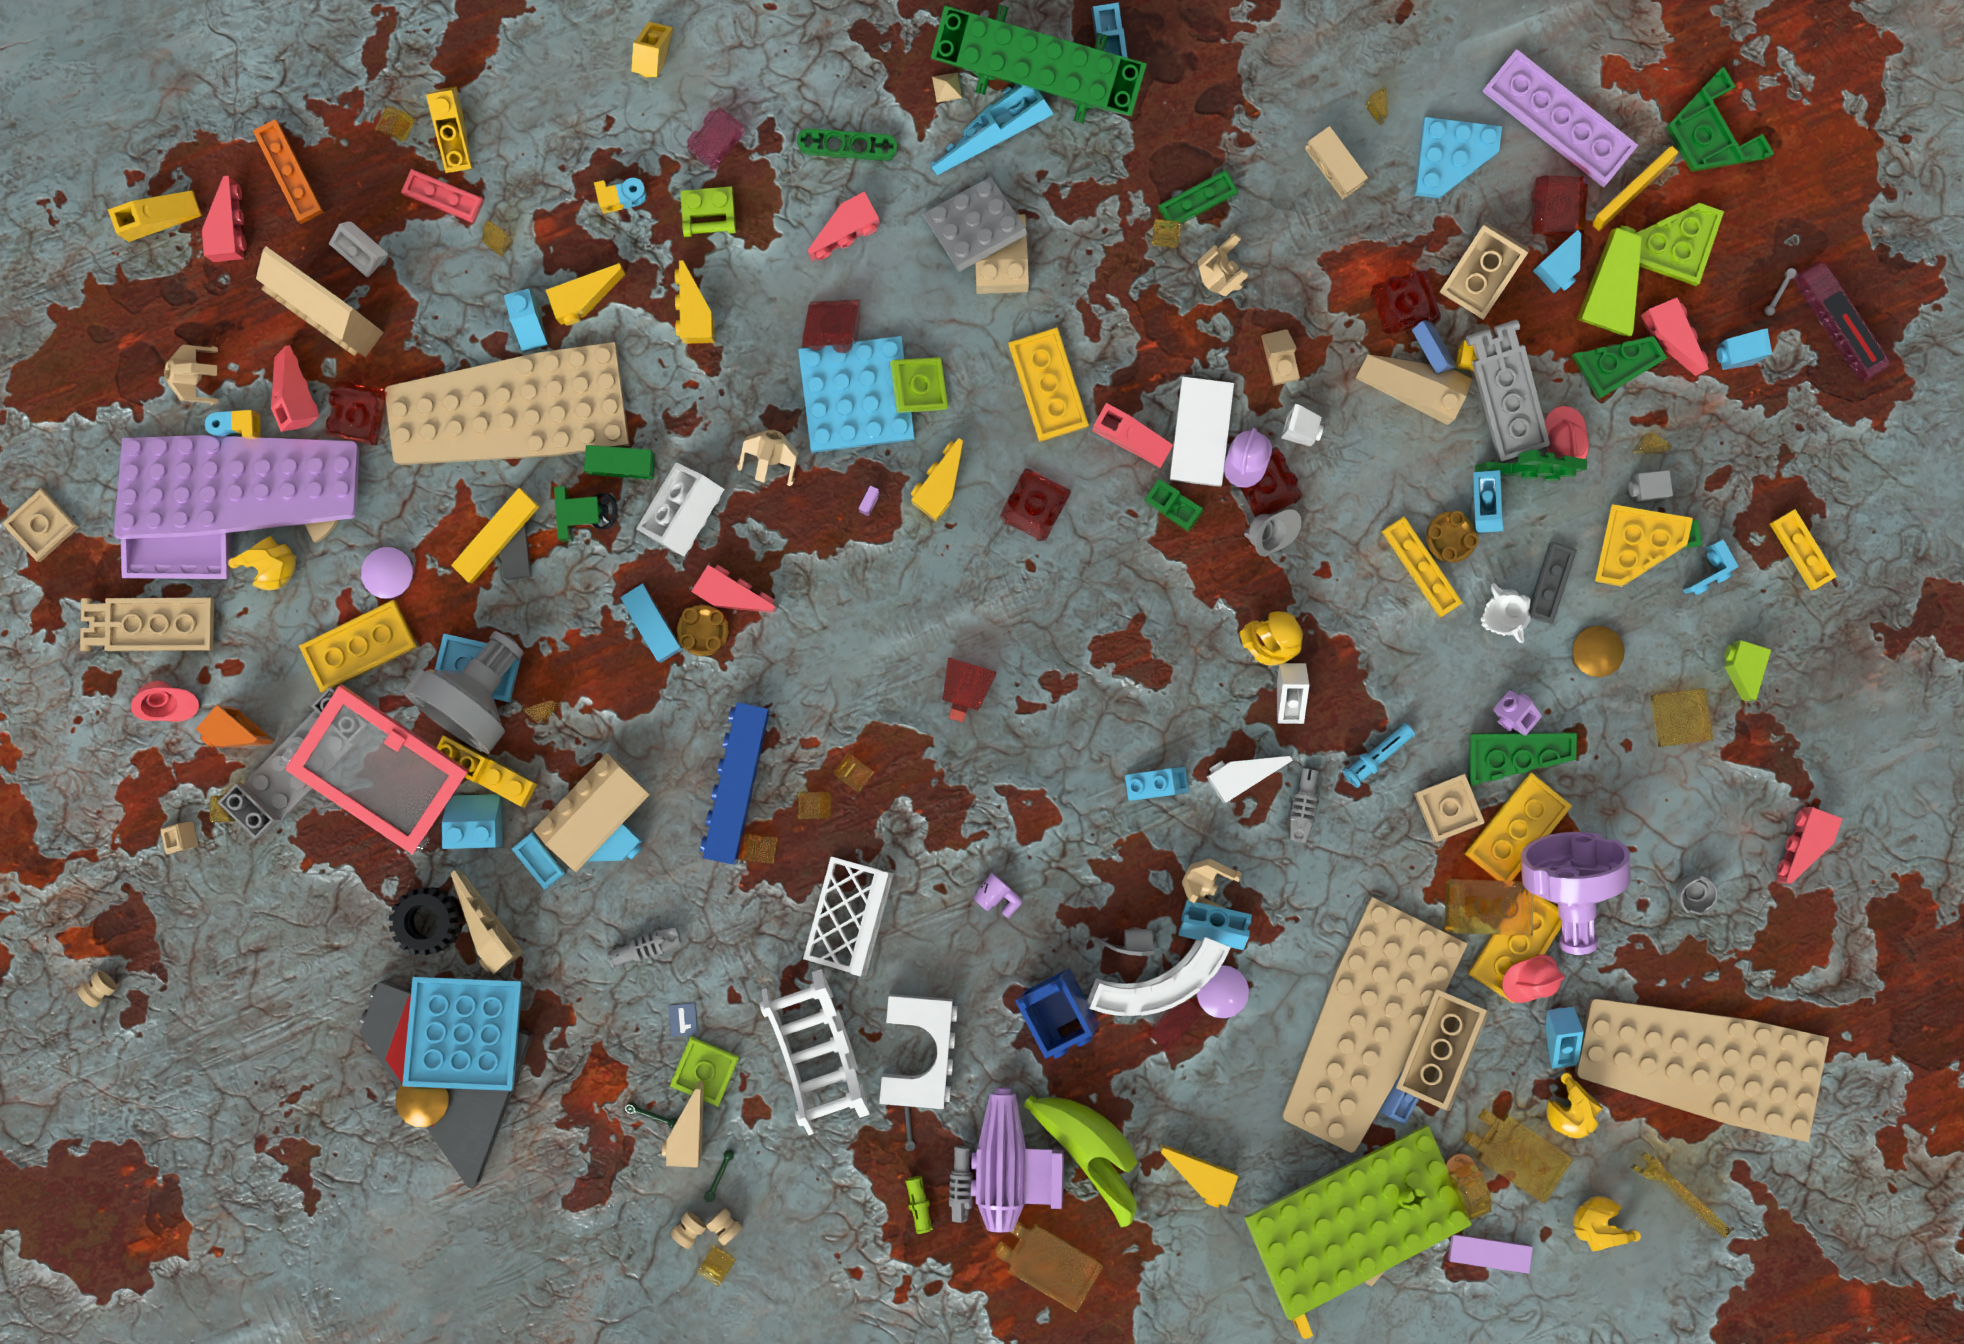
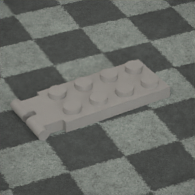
M1518 320L1495 326V337L1493 338L1489 329L1466 336L1468 346L1473 345L1476 360L1472 361L1497 459L1500 462L1518 457V453L1539 450L1550 446L1525 345H1519L1516 330L1520 329Z

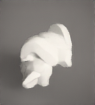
M1492 583L1491 592L1493 596L1486 604L1485 612L1481 618V625L1486 630H1491V632H1496L1503 636L1513 635L1519 643H1523V630L1531 622L1529 597L1526 595L1520 596L1513 589L1502 590L1495 583Z

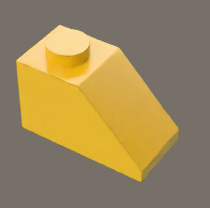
M647 22L633 42L632 72L640 73L643 77L657 78L665 64L673 27Z

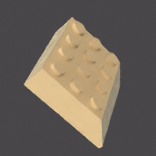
M267 246L263 249L256 279L264 285L261 290L355 356L357 353H360L366 358L384 332L354 308Z

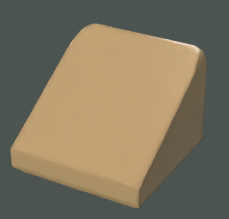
M193 822L178 823L160 830L166 854L198 846Z

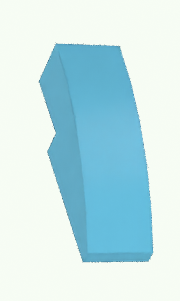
M1119 3L1093 6L1091 11L1096 40L1098 33H1102L1103 36L1104 34L1108 35L1104 51L1127 58Z
M643 583L620 597L646 644L659 663L683 650Z

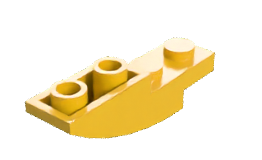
M443 735L437 746V749L469 770L465 778L486 787L520 807H526L537 786L536 783L521 776L520 773L447 736Z

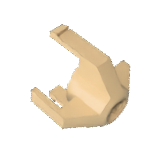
M1231 234V237L1219 248L1214 245L1198 260L1202 282L1208 290L1227 296L1233 290H1240L1243 287L1242 282L1248 277V272L1243 269L1236 273L1239 269L1238 265L1234 261H1229L1227 253L1241 240L1239 235Z
M181 345L165 365V380L180 401L210 403V406L219 403L218 399L196 397V384L201 381L202 375L217 376V365L197 363L196 352L216 353L218 348L213 345L210 347Z
M766 430L745 438L741 458L737 463L738 470L742 471L746 454L749 453L757 456L759 459L755 480L764 483L768 466L781 463L791 467L787 485L791 486L794 483L799 452L786 439L785 435L776 430Z
M1205 859L1190 864L1182 880V886L1189 901L1223 908L1204 898L1205 895L1208 896L1209 894L1214 896L1218 885L1214 884L1217 879L1216 874L1239 882L1242 873L1212 859Z

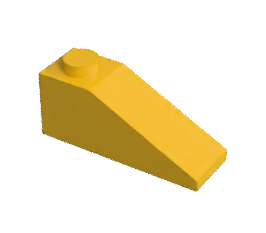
M620 263L547 289L546 293L557 321L561 325L569 326L578 323L580 318L585 317L626 275Z
M1160 1144V1152L1201 1197L1205 1198L1204 1202L1217 1208H1219L1220 1204L1228 1206L1238 1179L1235 1171Z

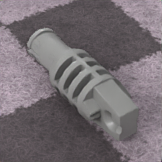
M1302 768L1299 791H1296V794H1294L1290 815V840L1300 843L1307 842L1312 824L1314 823L1318 800L1317 795H1315V788L1319 771L1312 770L1310 780H1308L1309 769Z
M677 928L659 930L632 939L629 945L608 951L607 956L611 957L608 960L612 967L632 960L641 962L681 945L682 940Z
M959 1145L954 1146V1170L950 1173L949 1206L952 1207V1222L963 1223L968 1220L969 1209H972L971 1181L974 1178V1174L970 1170L971 1147Z

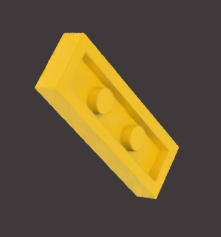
M1796 509L1770 523V526L1810 591L1837 577Z

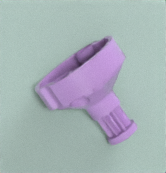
M1564 832L1538 838L1526 845L1521 852L1522 882L1524 887L1530 893L1558 904V916L1562 920L1560 948L1564 952L1574 955L1594 952L1598 948V937L1595 935L1594 919L1597 917L1596 903L1617 896L1630 885L1629 849L1622 842L1616 839H1604L1600 834Z

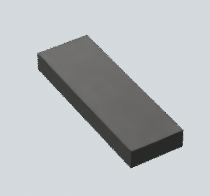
M508 500L496 501L497 512ZM526 523L501 551L505 580L532 577Z
M1555 542L1549 543L1530 602L1529 614L1532 619L1550 625L1554 623L1575 558L1576 549Z

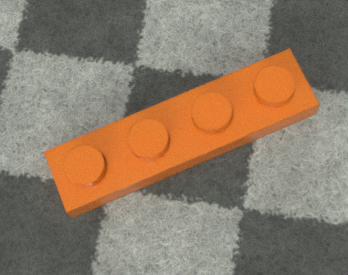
M274 119L252 130L297 221L302 224L324 213L280 123Z

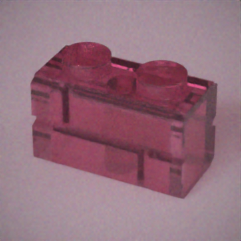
M718 107L715 112L710 111L704 118L703 123L705 125L699 132L694 131L687 140L689 154L712 172L716 170L745 134L744 126L721 107Z

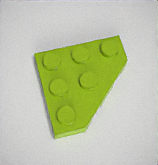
M1698 203L1683 212L1635 233L1642 236L1639 267L1694 286L1699 285L1724 211Z

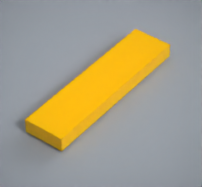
M1673 146L1664 151L1596 215L1592 226L1598 231L1606 226L1674 162L1679 152Z
M518 488L451 566L468 583L473 584L540 506L523 489Z
M1405 516L1381 531L1439 618L1463 603Z

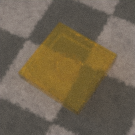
M1705 688L1650 695L1658 747L1713 740Z

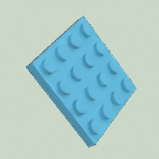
M902 336L798 349L812 453L915 440L911 412L897 413L890 368V361L904 359Z
M413 977L402 1086L514 1091L523 982Z

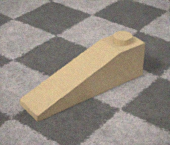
M1370 354L1366 356L1356 376V379L1446 425L1455 420L1467 397L1472 378L1454 369L1436 374L1431 364Z
M461 869L454 870L450 874L477 954L481 958L479 962L488 973L490 971L492 974L499 973L524 954V951Z

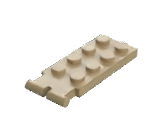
M89 598L81 599V622H89V628H80V651L89 652L91 651V646H104V651L214 650V598H105V603L92 604V599Z

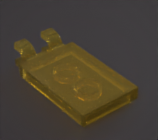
M1483 1109L1478 1118L1491 1126L1490 1131L1484 1140L1468 1131L1463 1140L1481 1151L1477 1156L1478 1160L1545 1204L1574 1159L1509 1115L1505 1114L1500 1120Z
M1644 1152L1641 1156L1646 1160V1166L1641 1169L1636 1164H1633L1630 1167L1645 1178L1655 1180L1706 1228L1723 1238H1726L1732 1230L1673 1175L1668 1173L1656 1157H1651L1648 1153Z
M1017 1221L1014 1230L1010 1233L1021 1239L1014 1250L999 1242L995 1249L996 1256L1010 1263L1007 1268L1009 1273L1077 1312L1104 1267L1103 1264L1034 1223L1030 1230L1024 1224Z

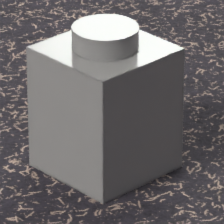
M1670 470L1640 473L1630 478L1628 491L1629 495L1633 497L1634 503L1665 500L1673 496Z

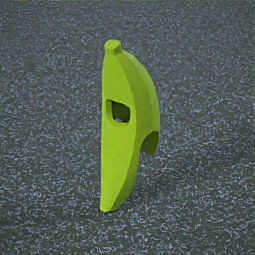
M1030 1095L1024 1107L1030 1110L1034 1117L1075 1159L1108 1203L1120 1228L1130 1225L1134 1220L1137 1202L1126 1183L1110 1163L1111 1161L1127 1173L1136 1166L1137 1159L1128 1140L1110 1121L1088 1106L1069 1099L1053 1097L1037 1099Z

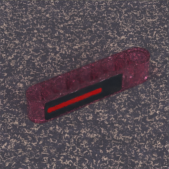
M1817 261L1795 276L1797 287L1854 374L1861 381L1866 382L1886 370L1890 365L1889 359L1827 265Z

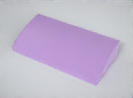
M233 532L189 537L121 539L122 578L229 579L231 567L228 562L232 558Z

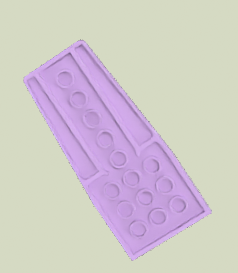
M209 435L122 438L114 536L117 539L189 537L352 519L357 513L360 449L354 441L260 437L246 439L235 436L216 437Z

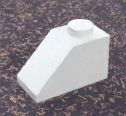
M1295 404L1287 414L1281 439L1311 447L1315 440L1320 441L1324 426L1320 425L1322 417L1301 405Z
M1306 663L1279 664L1277 723L1304 724L1309 691Z

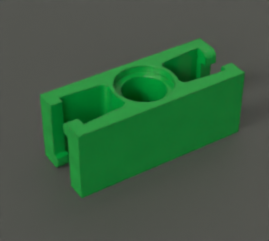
M586 445L584 472H587L588 475L653 480L655 453H652V450Z

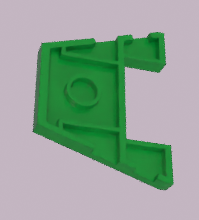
M1725 67L1721 68L1666 127L1691 172L1768 159L1774 155L1763 134L1739 146L1714 104L1713 100L1732 91L1736 87Z
M1529 450L1518 453V462L1516 463L1485 462L1475 465V472L1500 470L1501 476L1522 477V479L1544 477L1545 481H1559L1561 477H1575L1577 472L1587 470V459L1571 456L1557 458L1554 453L1548 452L1545 455H1540L1538 450Z

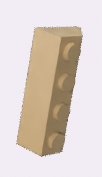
M606 753L540 822L534 831L550 850L573 871L577 872L650 794L626 766Z
M1436 989L1396 1089L1446 1111H1450L1490 1012Z

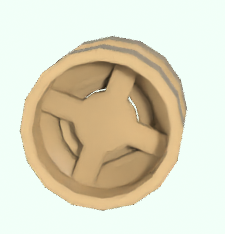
M98 970L91 976V981L85 982L77 988V993L87 1005L96 1008L103 1002L105 995H111L117 990V985L107 973Z
M726 1207L706 1224L710 1232L717 1234L718 1241L723 1246L743 1228L738 1221H734L731 1218V1213Z
M686 1211L681 1218L682 1222L674 1226L670 1231V1235L682 1247L691 1249L696 1242L695 1238L698 1235H702L707 1227L701 1218L690 1211Z

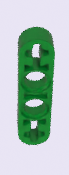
M809 128L802 130L797 136V144L803 154L812 156L890 161L894 159L898 152L895 138L887 134ZM811 136L814 142H821L820 137H824V149H820L819 143H811L810 147H806L802 141H806L807 137ZM831 138H839L842 141L839 149L831 150L828 148L827 143ZM857 140L866 141L868 144L867 149L863 152L855 151L853 148L854 142ZM871 141H875V146L883 147L884 142H888L889 146L893 149H889L888 153H883L882 148H875V153H871Z

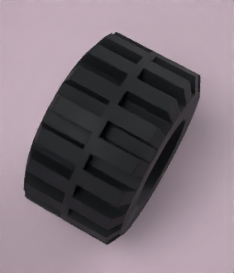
M435 887L419 888L407 892L406 895H402L398 899L399 903L394 904L392 907L394 914L389 915V921H393V926H389L390 932L394 931L396 935L392 937L393 940L401 943L399 946L401 949H408L410 954H420V956L437 953L450 947V944L457 940L456 935L461 933L462 927L459 924L463 922V916H459L458 912L462 909L460 905L454 903L456 901L455 897L448 896L447 891L438 890ZM423 905L434 909L439 919L438 928L430 937L420 934L414 925L415 913Z

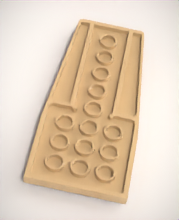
M615 342L539 352L399 383L385 388L392 455L394 462L399 465L553 457L585 452L586 445L607 447L630 446L617 344Z
M1370 897L1333 975L1283 1108L1282 1118L1350 1153L1355 1152L1406 1065L1436 989L1442 992L1446 991L1468 943L1378 899Z
M1592 998L1588 1002L1580 1058L1575 1066V1075L1594 1083L1722 1123L1809 1142L1829 1037L1743 1018Z

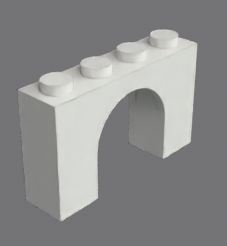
M889 994L886 1023L914 1025L927 1030L936 1042L937 1058L931 1068L920 1075L883 1074L879 1104L944 1109V1102H950L951 1086H946V1075L952 1076L953 1059H948L949 1049H954L955 1033L950 1032L951 1022H956L957 1006H952L953 999Z

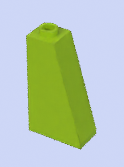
M1621 225L1620 229L1615 228L1610 231L1576 319L1625 337L1632 336L1634 330L1642 236L1636 235L1635 229Z

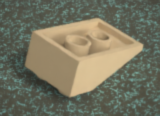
M1025 214L1017 215L1026 228ZM1027 236L975 263L976 294L1028 292Z
M1485 222L1440 290V293L1484 320L1530 249Z

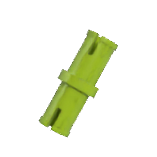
M922 1176L906 1179L905 1182L910 1199L908 1206L909 1210H912L916 1233L929 1232L933 1230L928 1209L930 1203L929 1199H926Z

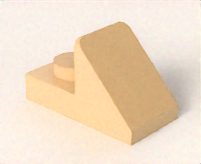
M1288 330L1262 335L1273 386L1298 381L1300 376L1294 355L1297 348Z

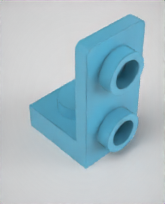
M1724 540L1714 542L1705 547L1708 552L1707 558L1714 567H1717L1718 571L1683 589L1685 594L1694 592L1695 595H1698L1710 588L1708 585L1710 582L1717 580L1720 583L1733 576L1731 571L1739 566Z
M1185 767L1128 774L1125 776L1129 801L1189 793Z

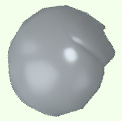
M1692 874L1683 878L1678 884L1676 898L1685 912L1701 915L1706 910L1712 908L1718 900V889L1709 877Z

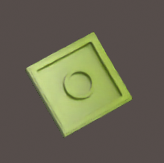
M941 357L890 361L897 413L948 409Z
M691 1036L670 1083V1087L691 1095L698 1082L704 1081V1101L719 1107L740 1056Z

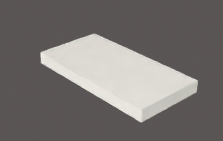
M1182 377L1169 481L1222 486L1234 383Z

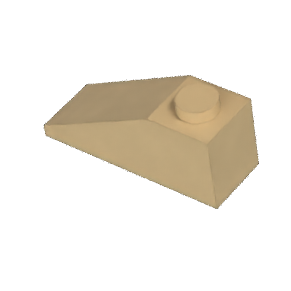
M704 1081L698 1082L667 1140H663L662 1156L666 1157V1166L698 1168L702 1159Z

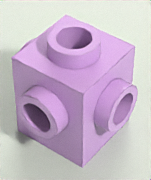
M1511 690L1499 700L1493 709L1499 717L1497 722L1508 731L1514 729L1524 736L1529 733L1542 717L1531 698L1524 693L1518 695Z

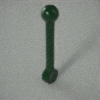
M628 1102L625 1107V1111L629 1114L636 1112L666 1123L670 1128H673L677 1121L675 1118L668 1119L638 1108L634 1102Z
M726 1150L724 1152L722 1165L710 1190L704 1195L705 1201L712 1202L715 1199L714 1192L729 1160L734 1158L733 1151Z

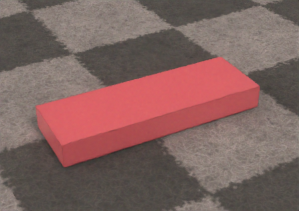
M413 169L410 170L401 191L407 197L473 224L484 203V199Z

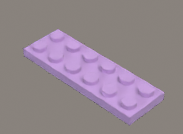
M1517 49L1482 91L1603 188L1638 146V144Z

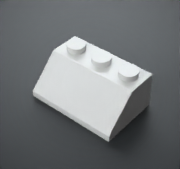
M676 462L636 530L685 557L688 550L693 546L699 531L705 526L714 506L718 504L720 496L725 489L704 475Z

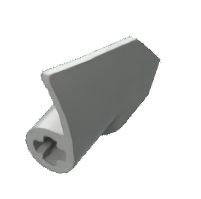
M1132 927L1124 930V946L1113 945L1097 938L1099 943L1116 952L1137 956L1154 955L1152 929Z

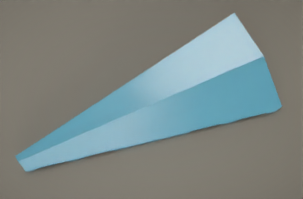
M1015 85L1013 88L1008 86L1003 91L1005 96L993 105L989 104L962 131L964 137L955 146L950 143L946 147L948 153L936 162L932 161L930 163L935 173L939 175L1054 115L1040 91Z

